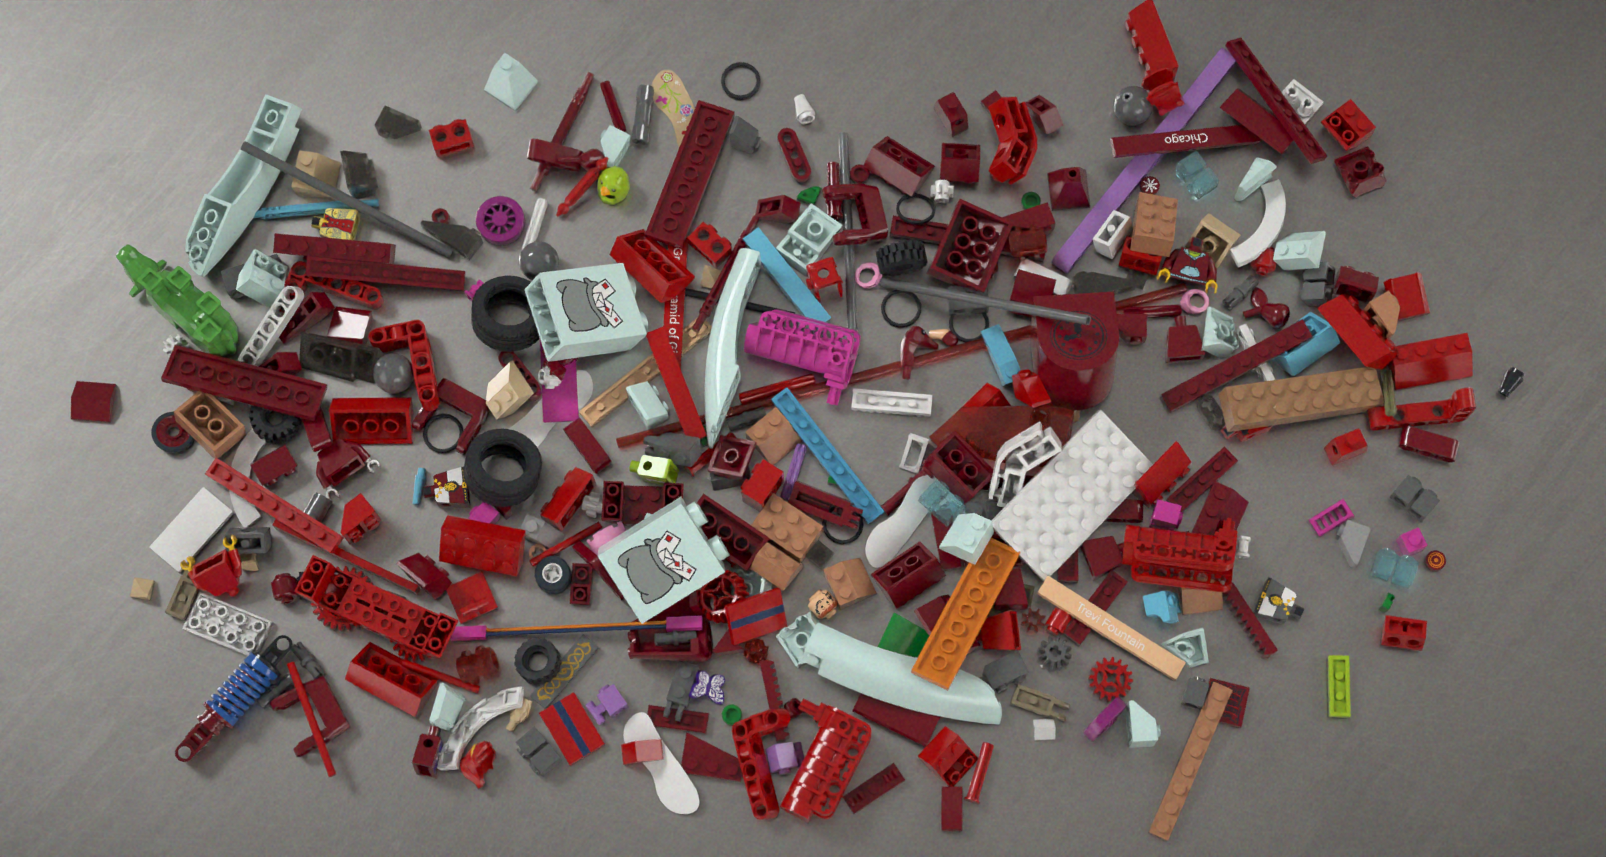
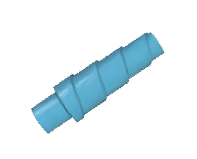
M418 468V473L415 475L412 502L414 505L420 504L423 486L426 482L425 468Z

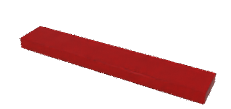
M664 326L648 332L646 335L685 435L700 439L707 437Z

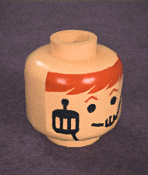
M819 589L808 599V608L818 619L825 617L830 619L837 612L835 608L838 602L828 590L821 591Z

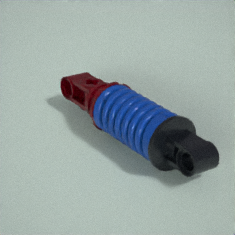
M279 635L262 654L252 649L248 657L244 659L245 664H239L240 670L235 669L233 671L235 676L229 675L228 680L231 683L224 681V688L219 687L217 689L220 696L213 693L211 696L214 699L213 701L207 700L203 702L206 710L197 717L199 723L187 733L182 742L176 747L175 756L179 761L187 762L191 760L209 742L213 735L219 736L221 734L220 731L225 726L232 729L238 721V716L244 715L243 710H248L249 704L255 703L254 698L258 699L260 693L265 692L264 686L269 687L271 685L270 679L276 680L278 676H281V673L275 666L292 648V640L288 636ZM281 638H285L289 642V646L285 650H280L277 647V642ZM183 746L191 750V754L187 758L179 755L178 751Z

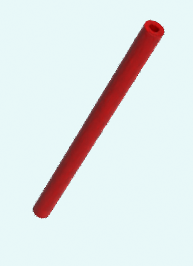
M294 661L287 664L288 670L329 777H333L336 775L335 768Z

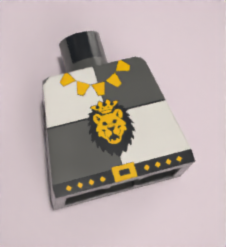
M1268 577L1253 613L1257 618L1285 623L1289 615L1300 619L1304 608L1294 604L1297 596L1295 592Z

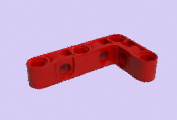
M412 320L371 330L368 338L373 350L377 353L409 347L415 385L421 405L426 411H433L438 408V386L431 345L424 323L420 320Z
M1462 388L1456 390L1448 400L1396 405V413L1401 416V420H1396L1392 415L1387 416L1385 414V406L1370 408L1367 410L1370 430L1372 431L1398 429L1404 426L1418 427L1465 421L1476 410L1473 388ZM1432 410H1438L1441 416L1434 415Z
M769 709L751 715L732 726V736L754 817L759 820L774 819L780 811L761 737L784 728L790 723V714L785 709Z

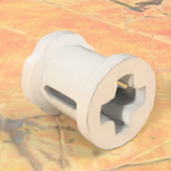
M1237 535L1235 559H1249L1248 543L1251 541L1250 537Z

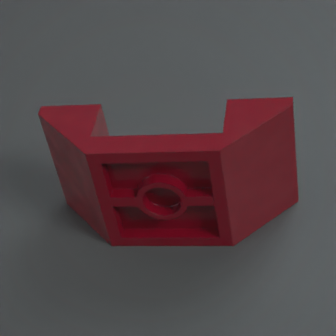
M604 481L601 520L613 524L622 522L624 526H634L645 519L646 513L654 514L679 497L683 499L684 483H664V487L632 486L625 485L624 481Z

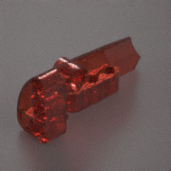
M1052 403L1035 408L1031 406L961 407L942 426L933 432L929 438L934 444L939 446L955 430L982 458L996 461L997 453L1006 441L1038 422H1041L1043 431L1051 426L1063 447L1071 439L1075 410L1054 407ZM1055 455L1037 466L1043 468Z

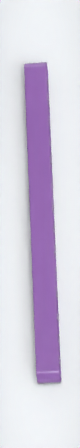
M1223 47L1218 51L1182 96L1185 105L1171 110L1154 133L1184 130L1235 66L1236 60L1229 51ZM1164 153L1134 156L1057 252L1051 263L1068 274L1092 245L1094 236L1112 211L1120 210L1140 185L1142 179L1148 175Z

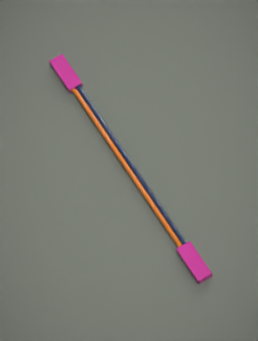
M702 616L667 617L664 621H647L642 624L641 622L491 629L487 628L486 625L459 626L455 628L450 639L451 641L486 640L488 636L661 628L666 629L667 632L673 630L694 631L702 630L703 618Z

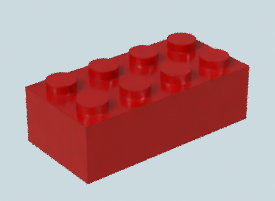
M447 515L441 527L439 562L518 576L523 565L526 530Z

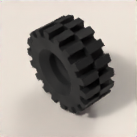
M902 240L898 243L893 242L890 243L891 245L883 246L884 248H879L876 251L879 272L885 276L888 274L889 276L909 274V272H916L917 269L920 270L928 264L922 241L906 240L903 242Z
M257 406L250 407L249 419L253 431L260 439L264 438L267 443H271V440L275 444H279V440H283L284 443L287 441L286 438L288 436L292 439L294 431L298 432L299 430L298 425H301L299 417L282 413V422L273 425L268 422V416L275 411Z

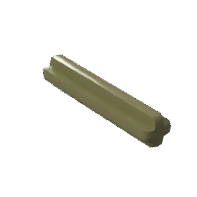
M1383 369L1381 371L1385 414L1387 416H1395L1397 408L1392 371Z

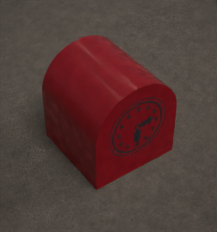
M1114 291L1033 296V305L1090 315L1091 317L1090 324L1083 325L1032 315L1030 344L1033 371L1039 375L1051 399V404L1073 411L1085 410L1098 405L1111 391L1119 346V327Z

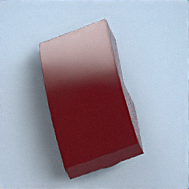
M572 563L570 604L590 605L593 568L587 563Z
M962 786L942 787V831H963Z

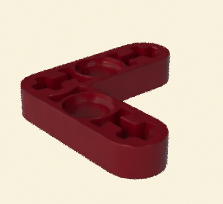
M580 540L572 546L573 550L599 574L613 593L622 601L625 597L599 557Z

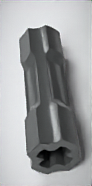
M639 85L637 87L635 120L631 137L632 143L648 144L651 105L654 96V87L650 85Z

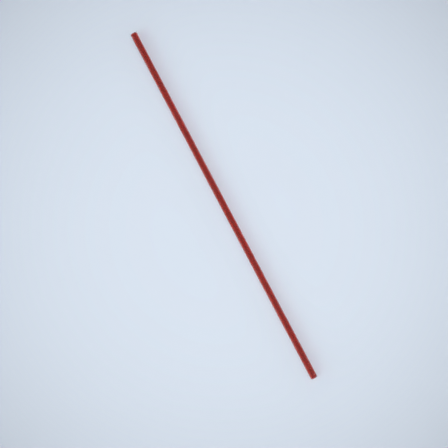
M1181 283L1116 301V311L1123 310L1125 307H1134L1187 292L1186 284ZM1031 325L1003 333L1007 341L1029 336ZM981 338L915 356L914 367L985 348L986 344L984 339ZM900 361L853 373L848 381V385L903 369L901 368ZM827 381L791 390V393L796 399L828 391L830 386L826 385ZM776 395L729 407L725 419L762 406L764 408L774 406L771 399ZM705 414L700 415L702 425L706 424ZM680 421L616 438L618 448L642 442L649 435L660 437L663 433L683 431Z

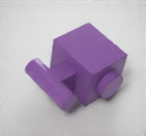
M614 684L611 686L605 685L598 691L599 694L596 696L601 704L596 706L593 701L586 704V707L599 725L606 721L602 716L606 711L613 718L628 708L627 703Z
M801 742L774 744L766 749L771 773L779 772V775L789 774L791 769L797 766L799 768L804 759Z

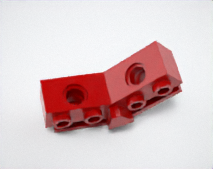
M1002 97L988 106L1000 142L988 171L1002 183L1010 179L1008 183L1012 185L1027 175L1037 151V136L1026 102L1019 104L1017 97Z

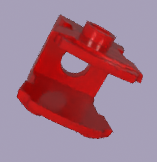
M1167 67L1150 73L1142 79L1143 83L1141 84L1146 91H1150L1146 99L1157 107L1160 116L1179 106L1185 105L1178 82L1173 81V70Z
M833 257L806 266L808 289L812 290L814 297L819 303H821L819 289L835 285L840 297L843 296V281L837 273V265ZM820 270H827L829 275L826 278H821L818 276V272Z

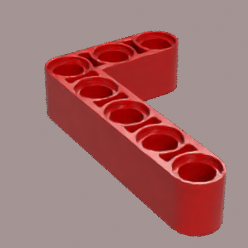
M298 261L292 265L284 287H299L303 290L304 295L309 286L374 310L381 308L384 303L383 296L377 288L356 280L324 277L322 281L315 282L317 277L305 276L306 272L299 276L298 272L300 270H306L307 263L303 261ZM336 283H342L339 288H333ZM354 289H360L358 294L351 295ZM295 293L289 294L291 300L295 298ZM371 296H378L377 300L369 301ZM283 307L279 309V313L281 316H283L285 313V311L282 310Z

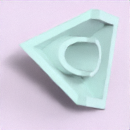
M1203 628L1182 633L1161 643L1162 646L1176 657L1186 662L1185 664L1189 668L1209 663Z

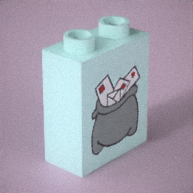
M623 263L542 272L525 288L548 362L628 351L647 335L648 320L642 311L639 312L635 300L636 284L631 276H627Z
M679 497L598 548L600 561L641 624L725 572L722 560L730 556L718 535L708 539L700 526L707 523L708 520L696 501L687 506L682 497Z

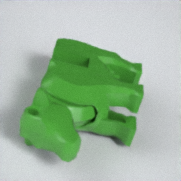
M129 244L119 250L116 257L122 264L125 274L134 284L129 292L132 297L146 289L147 300L157 312L166 318L176 329L181 327L186 331L191 342L203 352L220 357L236 353V344L239 341L238 327L230 313L221 306V301L210 291L203 293L195 287L191 280V275L180 266H177L172 272L163 270L167 264L165 260L162 259L156 263L151 258L139 253L136 248Z

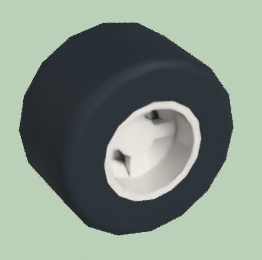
M558 556L543 558L535 568L534 576L542 591L548 594L564 592L572 581L569 565Z

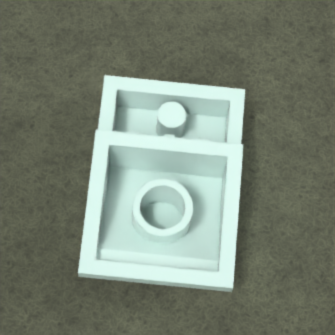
M811 203L788 230V234L776 249L790 266L804 276H807L806 266L820 260L833 242V235L841 230L842 224Z

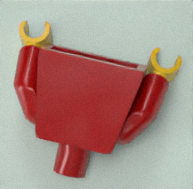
M231 535L232 544L227 542L226 537L223 539V545L229 548L228 552L225 549L196 565L195 559L192 556L186 558L189 565L185 560L181 561V568L189 571L188 576L197 589L210 592L213 596H219L225 592L231 597L238 594L240 590L238 585L242 575V562L238 549L234 547L237 543L235 535Z

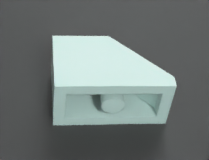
M610 125L600 136L605 157L609 158L607 162L608 168L618 166L631 144L629 134Z

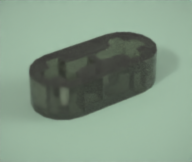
M1201 396L1197 402L1198 411L1211 429L1215 431L1223 429L1225 420L1222 409L1212 396ZM1203 401L1211 403L1209 406L1210 410L1208 407H1202ZM1214 416L1217 419H1222L1220 422L1221 425H1219L1218 423H1213Z

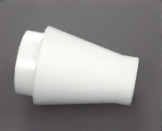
M797 95L794 98L797 120L801 124H809L815 119V111L805 95Z

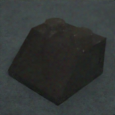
M340 151L346 184L351 196L356 199L376 196L375 189L378 188V182L376 177L372 175V171L375 170L373 160H369L366 153Z

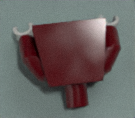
M342 439L335 440L332 446L322 449L317 454L319 461L316 466V476L323 489L326 488V497L331 501L330 493L333 491L339 498V492L332 489L331 485L335 487L365 466L364 462L368 464L367 467L371 473H374L370 468L371 464H376L380 468L379 462L371 460L369 453L360 444L350 441L344 442Z

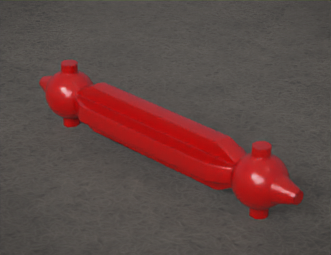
M608 157L599 159L596 162V166L591 168L565 197L564 203L558 205L557 217L567 214L569 207L575 205L600 176V172L607 168Z

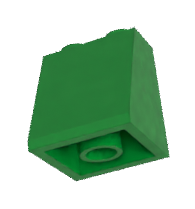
M893 613L878 648L918 658L929 635L925 629Z

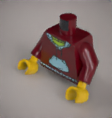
M1192 237L1190 247L1181 246L1180 249H1174L1170 256L1165 258L1161 271L1157 275V280H1159L1161 275L1166 277L1165 283H1167L1170 277L1206 285V293H1208L1209 287H1213L1215 289L1214 294H1216L1218 287L1216 283L1217 269L1214 259L1209 256V253L1201 250L1204 239Z

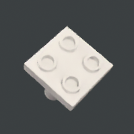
M1295 79L1282 91L1284 97L1305 125L1324 103Z

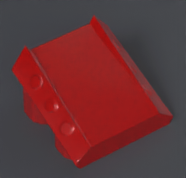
M1416 272L1384 281L1385 289L1383 294L1389 291L1399 302L1398 321L1430 314L1421 273Z

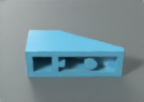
M997 324L980 331L1002 386L1012 383V375L1018 374L1021 369L1000 325Z

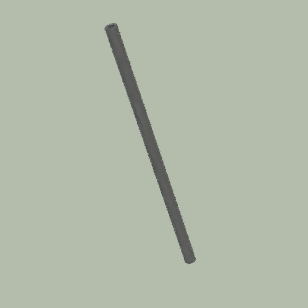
M843 132L839 133L841 184H851L848 133ZM843 200V230H853L852 200ZM844 245L847 325L849 329L858 331L854 245Z
M246 141L241 146L240 150L448 258L451 257L454 249Z
M886 277L880 279L881 287L1083 325H1089L1091 321L1090 315Z

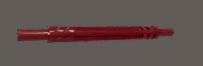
M588 72L581 87L577 88L551 140L552 143L563 144L588 94L587 90L595 76L593 73ZM539 164L536 170L537 174L530 186L531 190H538L551 166Z
M753 215L748 226L739 236L727 262L709 295L706 297L702 308L699 310L700 314L692 327L694 332L699 333L706 318L710 317L723 291L739 250L747 248L743 238L754 231L760 220L759 217Z

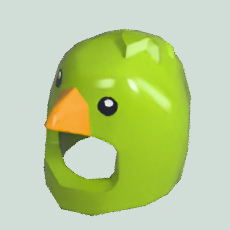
M618 166L603 170L598 178L597 186L598 197L605 204L614 205L622 202L627 197L630 182L625 170ZM613 195L615 198H607L606 196Z

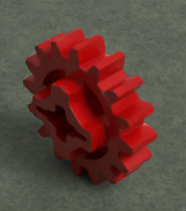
M1111 657L1108 662L1106 658H1103L1102 664L1098 661L1095 663L1097 669L1091 668L1090 671L1094 675H1089L1088 677L1089 680L1093 681L1089 684V687H1095L1094 695L1097 693L1101 694L1100 700L1104 696L1107 697V702H1110L1112 697L1115 699L1119 695L1124 698L1126 696L1124 690H1131L1128 684H1132L1133 679L1128 677L1132 675V671H1126L1129 665L1122 666L1121 659L1118 662H1114V657ZM1108 667H1115V668H1117V669H1116V670H1111V669H1108ZM1098 673H1100V676L1102 677V681L1100 682V684H1098L1097 681ZM1122 675H1123V677H1124V685H1123V686H1122V684L1120 683V677H1121ZM1113 676L1115 678L1114 681L1108 683L1106 681L1107 678ZM1105 689H1112L1114 692H1107V691H1104V690H1105Z

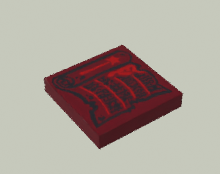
M1209 678V688L1206 697L1213 682L1232 689L1219 723L1241 728L1250 687Z

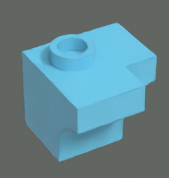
M1164 590L1143 596L1146 616L1161 617L1163 622L1170 624L1179 622L1177 614L1181 613L1177 593Z

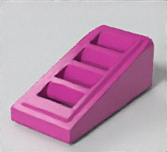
M1341 499L1309 519L1319 537L1355 516L1345 500ZM1342 507L1346 516L1343 517L1338 508ZM1335 511L1339 518L1338 521L1334 519L1331 512ZM1328 515L1329 519L1333 523L1330 526L1324 518V516ZM1318 519L1322 521L1326 527L1325 529H1321L1317 522Z

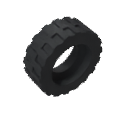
M539 637L522 643L514 657V665L520 676L528 683H533V685H543L546 682L552 681L557 676L558 671H560V665L562 664L561 655L557 648L550 641L544 638L540 639ZM536 652H542L547 656L546 666L538 671L532 670L528 664L530 656Z

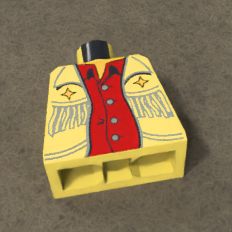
M328 208L325 211L324 218L313 217L311 227L320 229L319 234L321 237L354 240L361 216L358 210Z

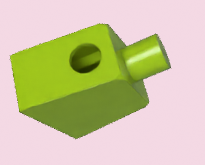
M642 455L640 462L632 460L629 467L630 472L637 473L644 482L664 486V483H676L680 471L671 459Z

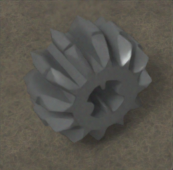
M1049 636L1048 643L1043 640L1041 642L1043 647H1039L1037 650L1039 653H1042L1038 656V660L1045 659L1042 664L1043 667L1047 666L1048 663L1051 664L1049 667L1051 671L1054 665H1056L1058 670H1061V664L1067 666L1069 663L1066 659L1072 658V655L1067 653L1071 651V646L1064 647L1067 640H1063L1060 643V636H1057L1055 641ZM1053 649L1057 650L1056 657H1052L1053 654L1051 652Z

